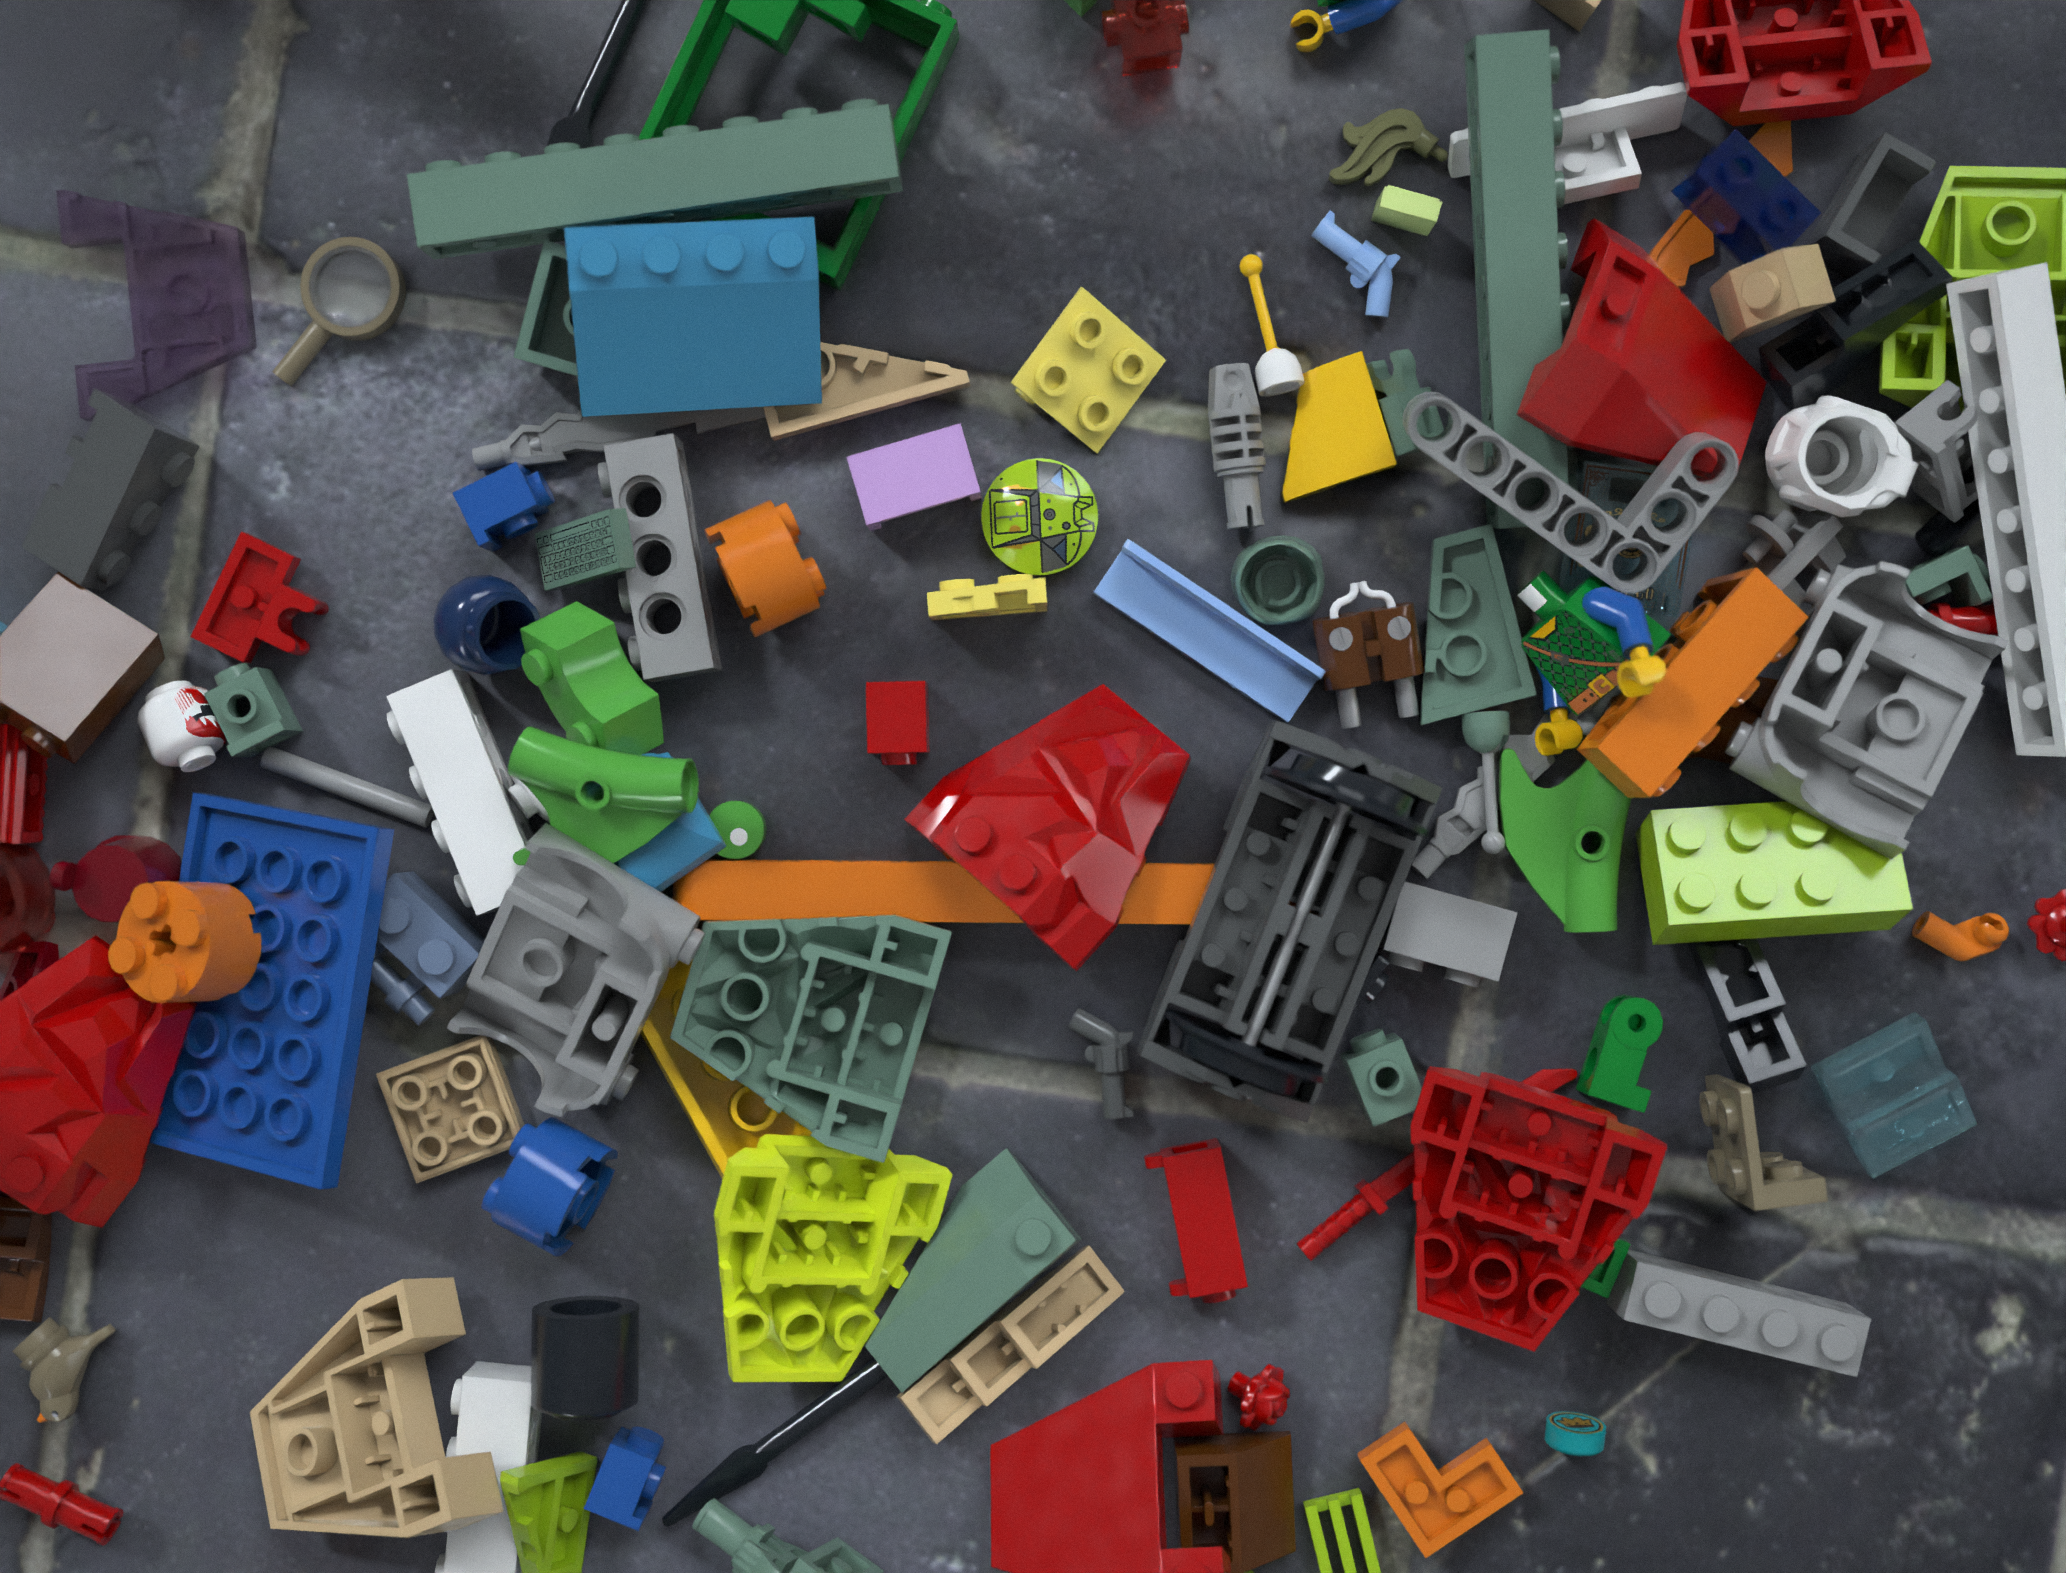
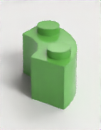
M576 601L520 629L525 654L521 658L523 670L528 679L539 687L552 713L566 731L567 739L594 747L636 755H643L664 743L659 694L645 684L630 665L619 643L613 621Z

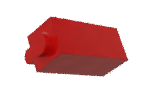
M1213 1138L1161 1148L1160 1152L1145 1155L1146 1169L1161 1167L1164 1169L1185 1277L1168 1283L1170 1295H1189V1298L1201 1296L1203 1303H1217L1234 1298L1236 1296V1289L1247 1288L1248 1283L1222 1149L1218 1139Z

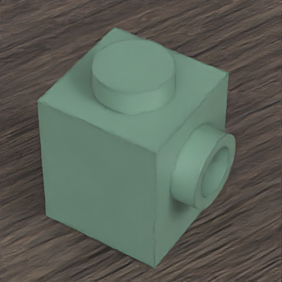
M1375 1029L1351 1039L1349 1042L1352 1049L1340 1053V1057L1365 1119L1375 1127L1415 1111L1422 1086L1402 1038L1394 1032L1385 1035L1383 1029Z

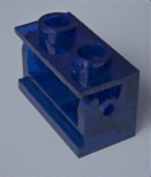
M1737 129L1724 141L1709 149L1671 190L1745 264L1779 249L1789 248L1821 214Z

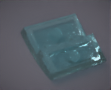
M1916 1012L1811 1066L1848 1142L1867 1174L1873 1179L1977 1125L1959 1078L1945 1067L1927 1021Z

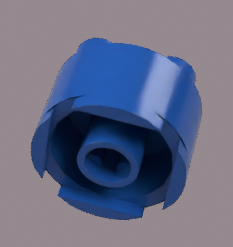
M550 1117L537 1128L527 1123L519 1130L509 1149V1155L514 1157L504 1178L498 1177L491 1184L483 1198L481 1207L483 1210L491 1213L493 1223L544 1251L559 1257L574 1244V1242L565 1238L572 1227L577 1225L585 1229L599 1208L615 1172L614 1169L605 1165L606 1161L617 1159L618 1152L556 1117Z

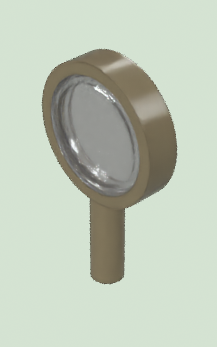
M359 237L337 238L320 246L305 264L300 283L303 304L313 320L272 372L292 386L332 335L347 340L359 341L374 338L387 331L400 316L406 298L405 279L393 257L377 244Z

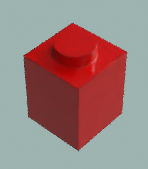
M926 681L866 682L867 753L881 754L882 765H917V753H930L928 683Z

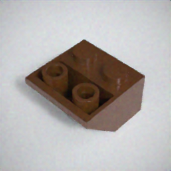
M1290 1431L1224 1433V1435L1173 1438L1178 1548L1222 1546L1230 1557L1231 1573H1245L1296 1551Z

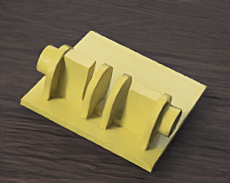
M1080 287L1010 383L1016 387L1015 393L1031 405L1036 403L1088 448L1098 454L1165 363L1166 359L1087 290Z

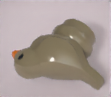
M49 1317L12 1351L22 1361L20 1366L25 1370L31 1371L29 1387L32 1394L40 1402V1414L37 1417L39 1423L46 1421L62 1422L69 1419L76 1412L79 1403V1388L90 1357L100 1343L116 1332L111 1323L90 1334L70 1336L67 1326L63 1324L60 1327Z

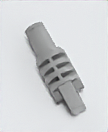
M1248 363L1218 365L1209 371L1208 422L1212 445L1213 472L1217 473V478H1223L1228 521L1226 524L1227 530L1241 529L1240 527H1243V529L1255 528L1265 525L1262 517L1258 474L1263 473V467L1266 466L1263 451L1264 441L1262 440L1263 431L1260 422V406Z

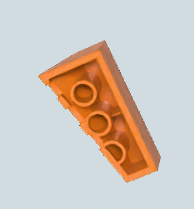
M1757 567L1711 578L1706 581L1697 593L1704 602L1690 613L1686 611L1679 616L1669 629L1677 639L1673 644L1665 645L1653 655L1661 658L1665 663L1666 673L1659 683H1654L1652 692L1647 695L1628 698L1623 693H1620L1576 749L1628 798H1651L1652 795L1658 797L1669 790L1680 777L1681 770L1678 766L1691 751H1700L1716 737L1721 728L1717 721L1730 706L1733 708L1738 707L1750 698L1760 684V681L1756 679L1759 673L1769 662L1775 663L1785 657L1797 644L1799 637L1795 632L1809 617Z

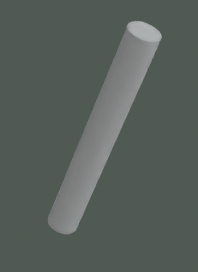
M268 746L263 753L260 763L261 768L422 827H428L434 815L430 804L275 747Z

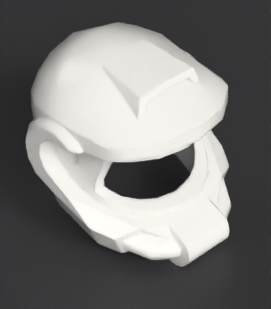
M1821 396L1816 404L1793 409L1784 415L1774 427L1765 450L1767 474L1775 490L1779 492L1778 495L1782 501L1806 511L1820 510L1839 517L1858 516L1863 510L1884 508L1898 496L1905 497L1919 465L1913 461L1911 445L1898 432L1897 425L1885 413L1833 396Z

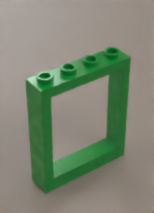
M703 0L639 135L640 140L663 137L665 129L689 124L734 29L733 24L724 12L730 0ZM863 0L861 3L866 5L872 24L926 49L893 119L900 165L959 41L957 20L952 18L953 13L951 10L936 0H920L919 2L916 0ZM886 194L856 198L833 247L816 239L818 277L820 282L839 291L841 290ZM759 212L697 222L773 218Z

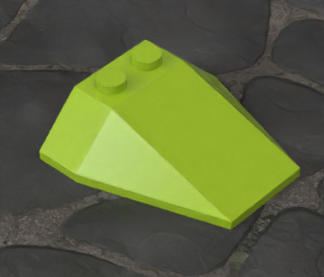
M1949 166L1920 237V244L1951 274L1952 282L2047 263L2066 393V168ZM1948 294L1912 317L1881 342L1880 394L1913 408L1949 380L1960 388L1961 397L1958 399L1961 414L1965 410Z

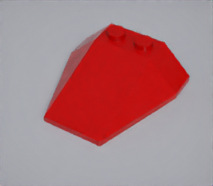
M1684 0L1676 44L1687 95L1732 126L1850 115L1924 74L1932 64L1919 14L1909 0Z

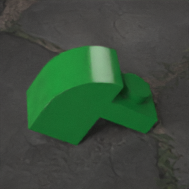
M730 0L724 10L735 28L785 56L790 50L808 14L860 43L872 22L866 5L861 3L863 0Z

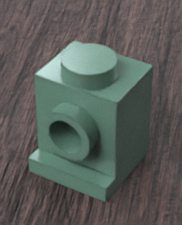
M248 663L231 666L215 675L214 679L218 686L204 693L229 743L226 747L231 757H254L265 751L268 746L273 747L303 732L272 669L261 667L250 669ZM244 696L251 703L250 712L245 717L237 704V700Z

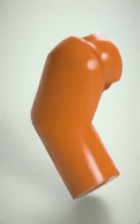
M1926 911L1915 922L1912 936L1948 957L1963 962L1998 949L2009 936V926L2005 919L1996 913H1986L1952 925L1935 914Z

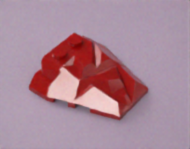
M1102 684L969 763L945 775L904 820L948 860L950 858L954 860L1019 917L1041 942L1077 972L1116 929L1124 912L1121 905L1134 876H1140L1147 860L1144 855L1156 827L1162 826L1189 766L1191 757L1190 754L1107 686Z
M95 935L28 980L20 988L2 1000L0 999V1190L35 1213L47 1215L54 1211H59L74 1222L102 1228L142 1176L147 1160L144 1157L153 1129L158 1126L163 1111L161 1104L170 1077L175 1074L197 1003H156L142 998L129 986L123 974L117 973L111 968L108 957L110 944Z
M1429 1066L1410 1125L1411 1144H1414L1415 1167L1413 1200H1416L1417 1232L1415 1234L1417 1311L1534 1352L1580 1294L1581 1285L1599 1263L1603 1264L1614 1250V1243L1634 1218L1637 1220L1649 1205L1667 1150V1144L1641 1129L1620 1123L1617 1116L1613 1113L1494 1073L1481 1072L1480 1076H1476L1458 1069Z

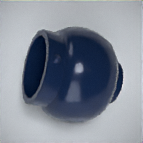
M492 575L470 576L449 587L438 601L433 617L434 636L443 655L460 669L480 675L500 673L522 666L521 658L525 654L520 629L541 618L536 607L529 601L528 597L512 582Z

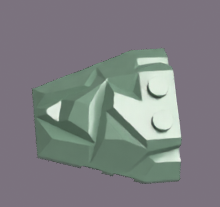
M895 914L858 917L838 916L803 919L705 921L701 931L706 934L693 958L670 1038L730 1080L734 1081L736 1079L765 1099L764 1103L779 1114L782 1111L812 1132V1137L825 1146L884 1163L952 931Z

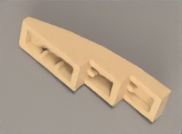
M1086 1245L981 1325L907 1390L899 1393L897 1398L932 1443L938 1444L981 1405L987 1407L1030 1368L1037 1369L1125 1291L1092 1248Z

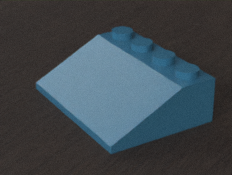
M814 217L564 227L582 417L822 403L819 277Z

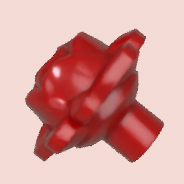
M2065 888L2061 889L2051 898L2037 899L2034 908L2038 914L2032 915L2027 921L2028 928L2036 936L2037 950L2044 954L2053 952L2054 957L2060 961H2066Z
M1268 1364L1260 1373L1252 1378L1240 1371L1232 1376L1228 1384V1392L1241 1399L1240 1408L1243 1412L1240 1418L1241 1426L1244 1428L1249 1427L1251 1430L1256 1431L1262 1423L1269 1426L1275 1425L1277 1419L1284 1415L1288 1408L1287 1399L1291 1395L1290 1389L1282 1383L1284 1377V1370L1282 1368H1275V1366Z

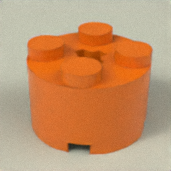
M767 500L704 529L709 544L721 540L722 544L715 547L719 555L716 560L744 619L753 614L758 619V621L750 625V630L755 638L820 608L818 598L825 595L824 590L827 587L813 557L801 559L795 544L800 542L798 536L801 535V532L786 502L774 506L771 500Z
M159 881L140 884L133 890L130 901L121 915L116 939L109 948V963L115 972L123 974L126 982L139 996L151 1002L177 1003L220 1000V998L227 994H235L244 988L257 968L262 947L261 933H253L249 914H256L250 900L240 890L225 883Z

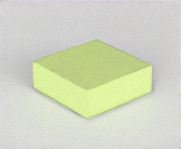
M1388 185L1384 187L1376 201L1371 221L1428 236L1437 222L1442 202L1438 198Z

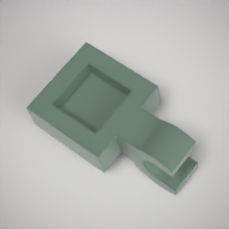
M1409 349L1396 350L1389 353L1394 367L1392 376L1388 371L1385 359L1372 361L1366 365L1373 387L1387 395V397L1378 401L1396 456H1402L1422 451L1405 432L1403 412L1408 402L1416 395L1432 391L1430 387L1420 388L1416 376V362ZM1437 406L1426 408L1420 413L1417 419V430L1420 435L1434 437L1444 431Z

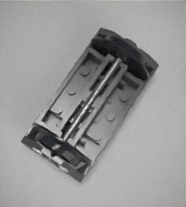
M1277 720L1269 721L1222 830L1227 831V835L1185 939L1178 938L1156 992L1143 1035L1137 1047L1139 1055L1196 1082L1212 1083L1211 1088L1224 1095L1240 1101L1248 1099L1256 1106L1307 1123L1322 1085L1328 1083L1330 1077L1327 1074L1421 840L1426 838L1429 833L1426 828L1443 788L1398 767L1382 764V760L1349 747L1346 750L1338 743ZM1289 749L1307 754H1298L1291 768L1271 767ZM1265 774L1297 790L1336 805V807L1318 800L1306 798L1262 780L1263 775ZM1351 811L1366 818L1396 828L1395 833H1392L1390 831L1373 825V822H1370L1368 820H1365L1363 818H1360L1349 813ZM1289 901L1296 903V906L1288 905ZM1276 933L1283 935V938L1277 936ZM1174 1004L1176 1006H1179L1181 1008H1184L1186 1010H1189L1191 1012H1194L1196 1014L1219 1022L1222 1026L1183 1012L1169 1009L1170 1005ZM1169 1020L1184 1032L1179 1048L1171 1045ZM1282 1048L1304 1056V1058L1300 1060L1283 1052Z

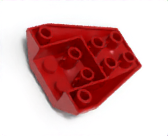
M1593 218L1586 225L1570 269L1586 279L1562 347L1534 366L1517 416L1565 445L1655 466L1660 465L1674 445L1684 436L1694 432H1703L1728 443L1733 448L1739 461V469L1767 382L1642 247ZM1714 448L1702 449L1694 455L1690 467L1692 474L1704 477L1714 470L1717 464V455Z

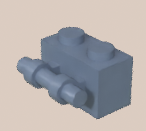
M414 871L394 873L386 881L370 981L387 996L384 1002L396 1014L403 1011L420 1026L436 1010L420 994L426 987L439 998L458 993L466 985L485 938ZM388 951L412 972L406 979H403L382 959Z

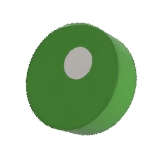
M744 801L725 802L716 807L709 815L727 846L717 853L720 856L728 859L746 858L756 853L764 843L767 830L766 822L762 813L752 804Z

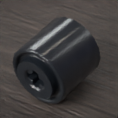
M575 1296L549 1300L533 1306L531 1346V1406L541 1413L549 1414L554 1418L562 1420L590 1421L615 1416L619 1412L627 1410L638 1403L639 1303L630 1299L611 1296Z

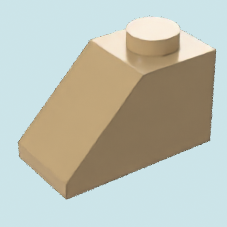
M1818 244L1779 249L1728 271L1709 288L1724 337L1730 343L1836 302Z

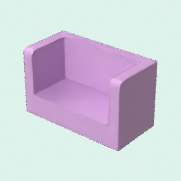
M961 423L847 456L864 519L870 531L882 528L881 522L970 497L971 502L982 499Z

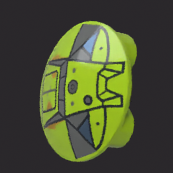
M1036 458L1018 462L1008 467L996 477L985 495L981 521L985 539L1000 562L1021 573L1043 576L1066 570L1084 557L1097 531L1098 508L1090 486L1077 471L1059 461Z

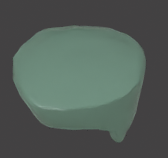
M1281 535L1258 539L1254 544L1239 553L1230 577L1233 594L1241 608L1252 619L1264 625H1285L1312 617L1320 607L1325 588V575L1320 554L1308 542L1295 536Z

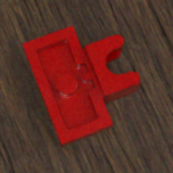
M241 531L190 637L243 663H252L262 640L288 653L303 656L309 652L310 644L293 631V618L302 611L323 616L328 613L329 606L326 602L298 588L289 586L301 558Z

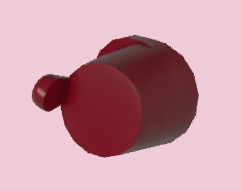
M116 835L102 841L95 849L88 851L77 864L68 861L57 862L51 869L49 881L50 885L56 890L66 892L72 889L77 905L89 917L101 922L119 923L121 915L130 901L131 894L138 885L159 881H179L182 862L179 855L167 843L158 839L140 835Z

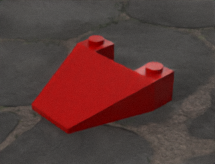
M1213 1360L1152 1363L990 1445L991 1567L1006 1573H1231L1230 1557L1222 1546L1167 1549L1162 1438L1224 1435L1221 1375Z

